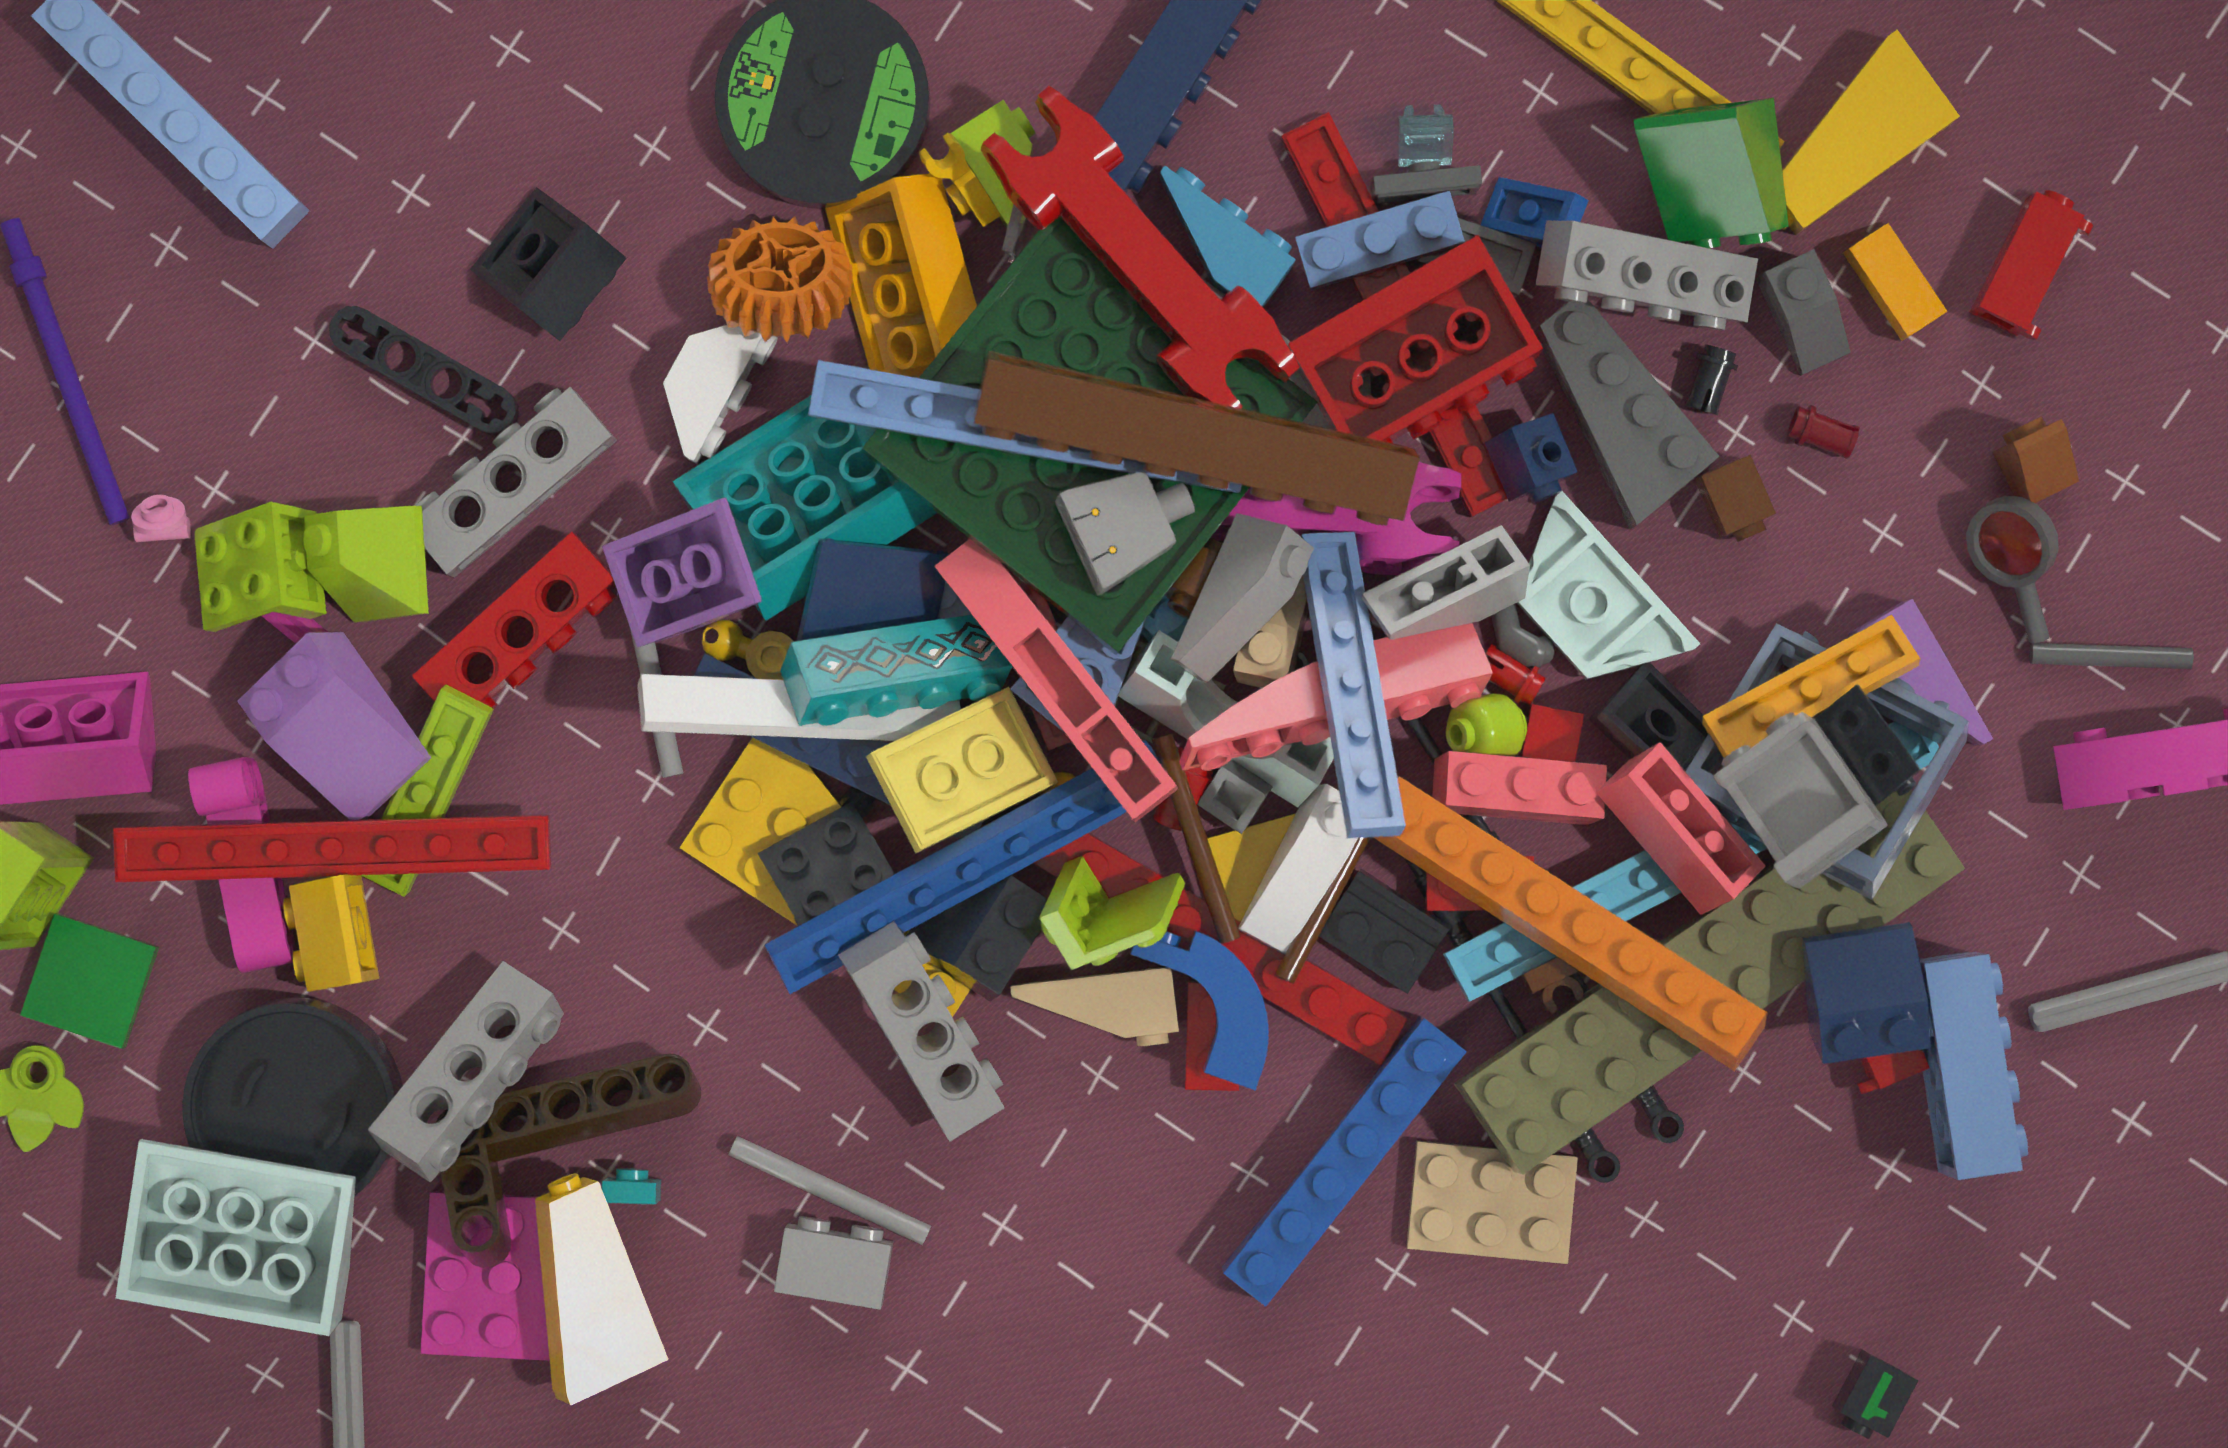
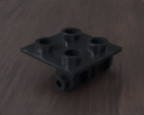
M1859 684L1852 687L1815 718V721L1875 807L1896 791L1899 796H1902L1916 786L1917 782L1913 776L1921 771V769Z
M853 802L758 853L795 917L794 920L797 926L895 875Z

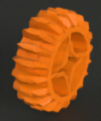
M773 216L770 223L762 225L752 220L748 230L733 228L730 239H719L716 252L711 253V261L708 264V293L711 294L712 305L716 310V315L723 316L728 328L740 326L744 337H748L756 332L760 333L764 342L772 336H782L788 342L791 335L798 333L809 339L812 328L827 330L831 319L841 318L842 310L845 305L849 304V297L852 294V265L849 264V257L845 251L844 243L836 242L832 230L820 232L815 221L804 226L799 225L795 216L788 223L777 222Z

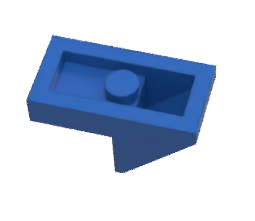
M1499 177L1480 225L1535 243V249L1541 251L1546 221L1581 222L1589 200L1575 192Z

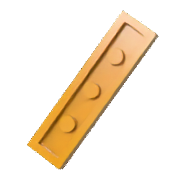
M1890 615L1705 714L1702 724L1725 758L1742 746L1749 745L1752 748L1768 736L1766 729L1780 717L1788 713H1794L1796 716L1804 712L1815 719L1856 684H1859L1865 694H1868L1918 667L1920 657L1893 615Z

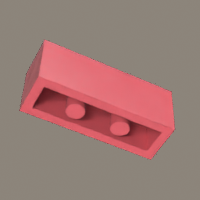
M1661 742L1638 756L1629 759L1596 792L1700 915L1735 899L1765 867V864Z
M1448 751L1434 759L1432 798L1457 814L1590 825L1604 819L1605 802L1596 792L1606 783L1607 765Z

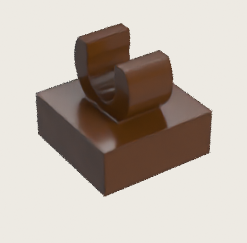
M1555 957L1520 975L1528 993H1535L1542 989L1541 1002L1550 1013L1558 1011L1552 998L1553 991L1558 986H1567L1575 1001L1583 998V989L1580 983L1574 978L1568 977L1579 972V970L1559 957Z

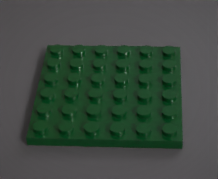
M1060 216L1044 230H1039L919 377L920 379L979 389L987 353L992 351L1184 395L1164 373L1156 360V355L1172 341ZM1247 357L1238 358L1227 364L1225 371L1226 384L1241 403L1242 409L1303 422L1318 403L1317 400L1292 380L1288 379L1284 383L1257 360ZM877 429L861 449L862 453L991 556L1000 561L1006 568L1115 655L1119 653L1251 487L1241 484L1240 492L1234 493L1184 484L1191 496L1195 512L1169 523L1176 539L1173 547L1113 588L1097 596L1055 504V500L1060 493L1066 490L1131 474L884 429ZM1148 477L1155 493L1178 484V482Z

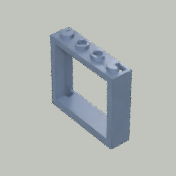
M1776 623L1728 702L1774 678L1782 664L1793 668L1825 651L1826 648L1820 646L1818 640L1807 631L1800 635ZM1896 678L1866 695L1881 715L1940 744V747L1875 856L1872 858L1854 849L1821 873L1871 900L1874 898L1965 745L1968 734L1969 721L1950 711L1949 703L1940 700L1933 703L1915 694L1914 689L1900 678ZM1708 734L1687 768L1686 773L1733 828L1762 842L1730 793L1721 787L1713 777L1721 766L1724 757Z

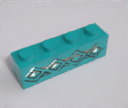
M970 614L791 642L780 672L799 726L814 723L830 726L851 717L870 715L871 717L878 718L890 715L896 710L918 706L922 709H933L949 701L967 698L973 701H980L1001 691L1012 665L974 616Z

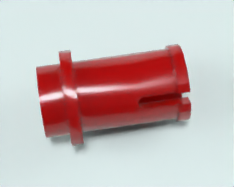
M1491 644L1485 653L1493 672L1489 681L1514 695L1515 699L1513 702L1519 704L1522 700L1531 705L1544 684L1546 677L1538 673L1539 667L1534 666L1533 669H1530Z

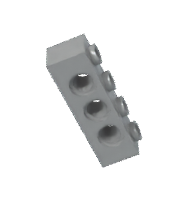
M569 387L562 393L559 388H556L549 392L534 406V410L538 413L523 427L516 422L506 428L493 441L497 449L481 462L477 457H474L463 464L452 475L456 483L441 496L434 491L415 505L422 506L425 549L447 575L455 578L617 441L574 389ZM548 430L559 431L563 438L561 451L552 458L540 457L536 449L539 436ZM505 465H517L522 473L519 487L509 493L500 492L495 481L497 472ZM465 499H475L481 509L478 521L470 527H460L455 520L457 505Z
M893 921L838 954L949 1142L1005 1108L995 1092L996 1089L1003 1086L1002 1081L987 1058L980 1062L977 1061L971 1049L977 1046L979 1042L963 1016L955 1021L952 1018L947 1007L955 1003V1000L939 974L932 979L927 975L922 965L931 959L914 932L905 937ZM912 980L907 990L900 994H892L894 988L900 982ZM930 1022H936L934 1028L928 1034L917 1036L922 1026ZM953 1064H960L955 1073L947 1077H941L946 1068Z
M502 961L368 1129L379 1147L430 1183L440 1171L443 1172L451 1167L459 1155L460 1145L473 1129H478L485 1124L492 1114L494 1102L507 1086H512L520 1080L527 1068V1060L540 1044L549 1042L558 1031L561 1017L564 1013L553 993ZM508 1025L515 1026L509 1036L502 1039L494 1038L495 1034L502 1027ZM474 1067L482 1068L479 1075L474 1079L461 1081L463 1074L467 1070ZM441 1109L448 1110L446 1116L440 1122L427 1124L429 1117L434 1112Z

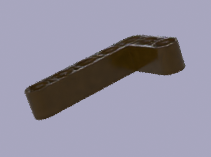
M662 1054L501 1094L494 1102V1109L489 1119L480 1128L475 1129L473 1137L467 1143L460 1145L459 1155L451 1167L441 1172L452 1236L465 1257L475 1266L492 1268L500 1264L508 1256L511 1249V1235L497 1161L640 1127L690 1113L700 1101L701 1086L689 1063L682 1056ZM674 1077L685 1079L683 1086L678 1091L673 1093L661 1092L663 1085L669 1079ZM621 1090L632 1091L630 1099L621 1106L609 1105L615 1093ZM569 1103L580 1104L574 1116L568 1119L557 1118L560 1109L564 1105ZM447 1109L439 1115L436 1123L446 1116ZM522 1115L527 1116V1121L520 1130L515 1132L505 1131L508 1122L512 1118ZM474 1178L484 1179V1183L478 1192L472 1195H462L464 1185ZM483 1228L493 1229L491 1238L485 1244L480 1246L471 1245L472 1237L477 1231Z

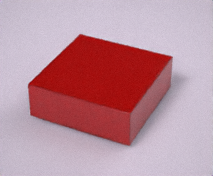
M1531 704L1527 719V734L1522 745L1520 757L1576 762L1584 714Z

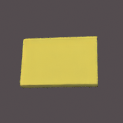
M1009 687L877 749L866 756L915 853L1058 783Z

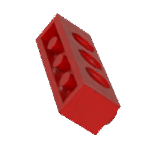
M569 533L416 671L412 677L434 702L441 688L448 685L495 709L498 705L493 699L495 695L508 684L513 689L523 684L537 670V667L533 664L536 658L548 648L552 653L559 651L577 634V631L572 627L587 612L593 618L596 617L617 598L616 594L612 591L616 585L611 571L577 534ZM566 582L573 590L572 604L564 611L554 612L548 606L547 593L553 585ZM526 618L533 626V638L526 646L515 648L508 641V627L516 619ZM486 654L493 662V674L488 681L482 684H475L469 678L468 664L474 656Z

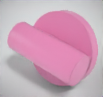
M153 495L144 499L132 512L131 519L136 542L187 539L191 537L189 517H186L184 504L176 498L166 495Z

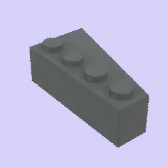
M1588 299L1586 304L1566 303L1534 332L1543 347V352L1564 395L1567 396L1578 419L1577 423L1599 462L1600 470L1616 497L1629 530L1642 522L1720 457Z

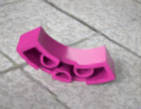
M2228 708L2223 709L2224 720L2109 738L2106 735V728L2073 732L2074 743L2053 746L2063 810L2159 796L2158 785H2162L2163 796L2228 785Z

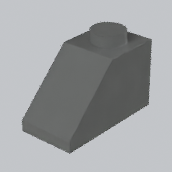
M1814 249L1765 271L1756 279L1801 376L1851 353L1837 297Z

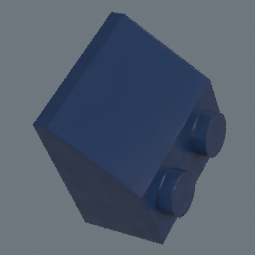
M1910 922L1802 938L1809 1033L1822 1064L1931 1048L1928 999L1913 927Z

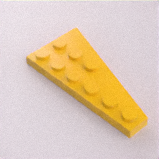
M752 737L680 846V849L797 925L794 920L795 917L758 853L838 810L841 806L811 769L810 765ZM927 962L922 966L929 978L932 979L939 974L955 1000V1003L947 1007L953 1017L971 989L930 962ZM912 980L900 982L894 990L898 993L904 992L909 988Z

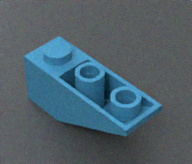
M1164 166L1160 171V181L1212 285L1225 295L1235 286L1239 285L1246 289L1264 308L1294 266L1296 259L1288 254L1292 246L1269 229H1266L1261 235L1247 225L1245 221L1249 217L1248 214L1228 199L1223 198L1218 204L1201 192L1206 185L1185 168L1179 167L1174 172L1167 166Z

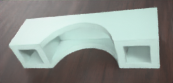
M1158 630L1139 654L1124 680L1118 696L1188 739L1238 702L1220 690L1212 679L1208 683L1200 681L1173 661L1171 658L1178 642ZM1329 737L1313 745H1303L1301 741L1284 745L1275 753L1265 757L1254 758L1251 754L1232 758L1231 760L1273 786L1272 792L1299 807L1319 786L1334 757Z

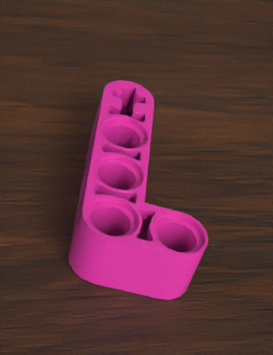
M240 757L189 769L188 780L192 801L197 814L206 816L207 824L271 823L261 773L254 758ZM282 878L219 879L233 954L239 971L247 973L293 963V951L296 950L293 930L288 928L285 919L283 901L286 895Z

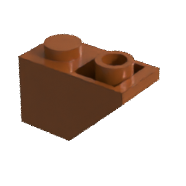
M2042 416L2002 435L2006 445L1992 452L2013 495L2023 497L2033 503H2037L2079 482L2067 428L2062 419L2046 425Z

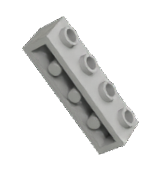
M1546 221L1536 285L1556 289L1554 298L1558 300L1586 304L1589 295L1602 298L1601 308L1633 313L1635 304L1649 307L1647 317L1679 322L1680 314L1694 316L1693 326L1724 331L1726 321H1748L1758 258L1577 221Z

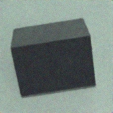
M1650 662L1642 664L1589 718L1629 759L1638 756L1661 742L1685 772L1709 734L1702 724L1704 715Z

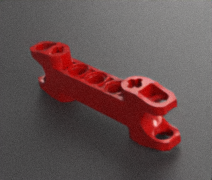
M1048 86L1037 95L1038 98L1035 104L1039 108L1040 114L1055 133L1056 146L1052 151L1037 157L1022 155L995 132L982 143L980 150L999 178L1007 197L1019 211L1040 230H1044L1060 216L1172 341L1156 355V360L1164 373L1184 396L1242 409L1241 403L1227 386L1225 378L1227 364L1238 358L1247 357L1259 361L1276 378H1280L1284 383L1300 368L1299 363L1282 338L1274 319L1246 289L1239 285L1235 286L1222 299H1219L1111 178L1109 173L1124 161V156L1115 141L1092 115L1081 110L1060 92Z

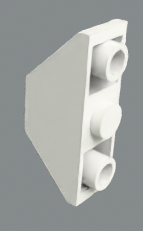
M727 325L688 337L663 385L683 454L689 461L699 465L703 456L711 458L715 455L726 434V431L720 428V425L729 409L738 412L752 387L751 383L745 381L755 362L761 365L765 364L775 347L778 337L772 336L764 342L760 333L756 332L748 337H744L740 326L728 328Z

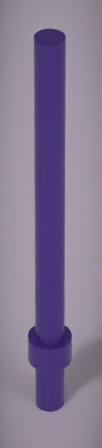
M21 219L7 220L0 224V228L13 260V264L9 268L16 287H22L108 523L110 526L129 520L130 517L43 280L47 278V274L40 256L33 255Z

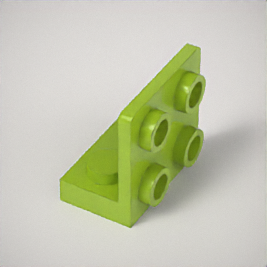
M269 502L195 530L202 623L205 631L216 632L271 612L313 619L326 614L324 588L307 570V555L303 543L305 532L304 516L317 514L316 511Z

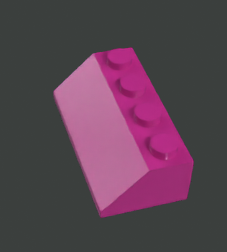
M148 672L0 684V805L152 791L156 762V743L151 682Z

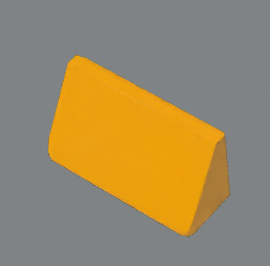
M1889 223L1843 253L1901 341L1907 339L1947 312Z

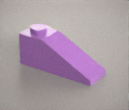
M1913 599L1901 602L1848 633L1851 637L1880 620L1893 615L1920 657L1918 667L1898 678L1907 682L1914 689L1915 694L1933 703L1937 700L1949 703L1950 711L1968 720L1967 741L1972 745H1982L1993 739Z

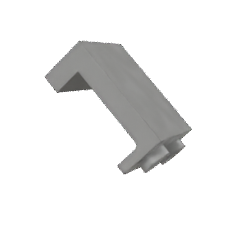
M1804 712L1796 716L1794 713H1788L1774 721L1766 729L1768 734L1766 738L1752 748L1749 745H1745L1731 752L1721 763L1724 768L1713 776L1717 783L1730 793L1777 862L1773 866L1784 882L1797 889H1800L1888 826L1818 723Z

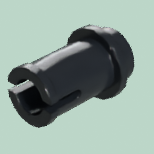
M1706 344L1703 354L1697 353L1696 358L1701 361L1685 406L1701 410L1708 389V395L1702 411L1718 416L1731 370L1737 371L1738 365L1734 364L1736 353Z

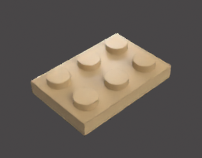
M1416 1140L1407 1249L1568 1264L1578 1157L1574 1155L1553 1154L1524 1175L1513 1172L1498 1148Z

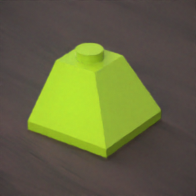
M422 506L339 510L304 516L305 532L303 543L307 555V570L353 622H369L429 614Z

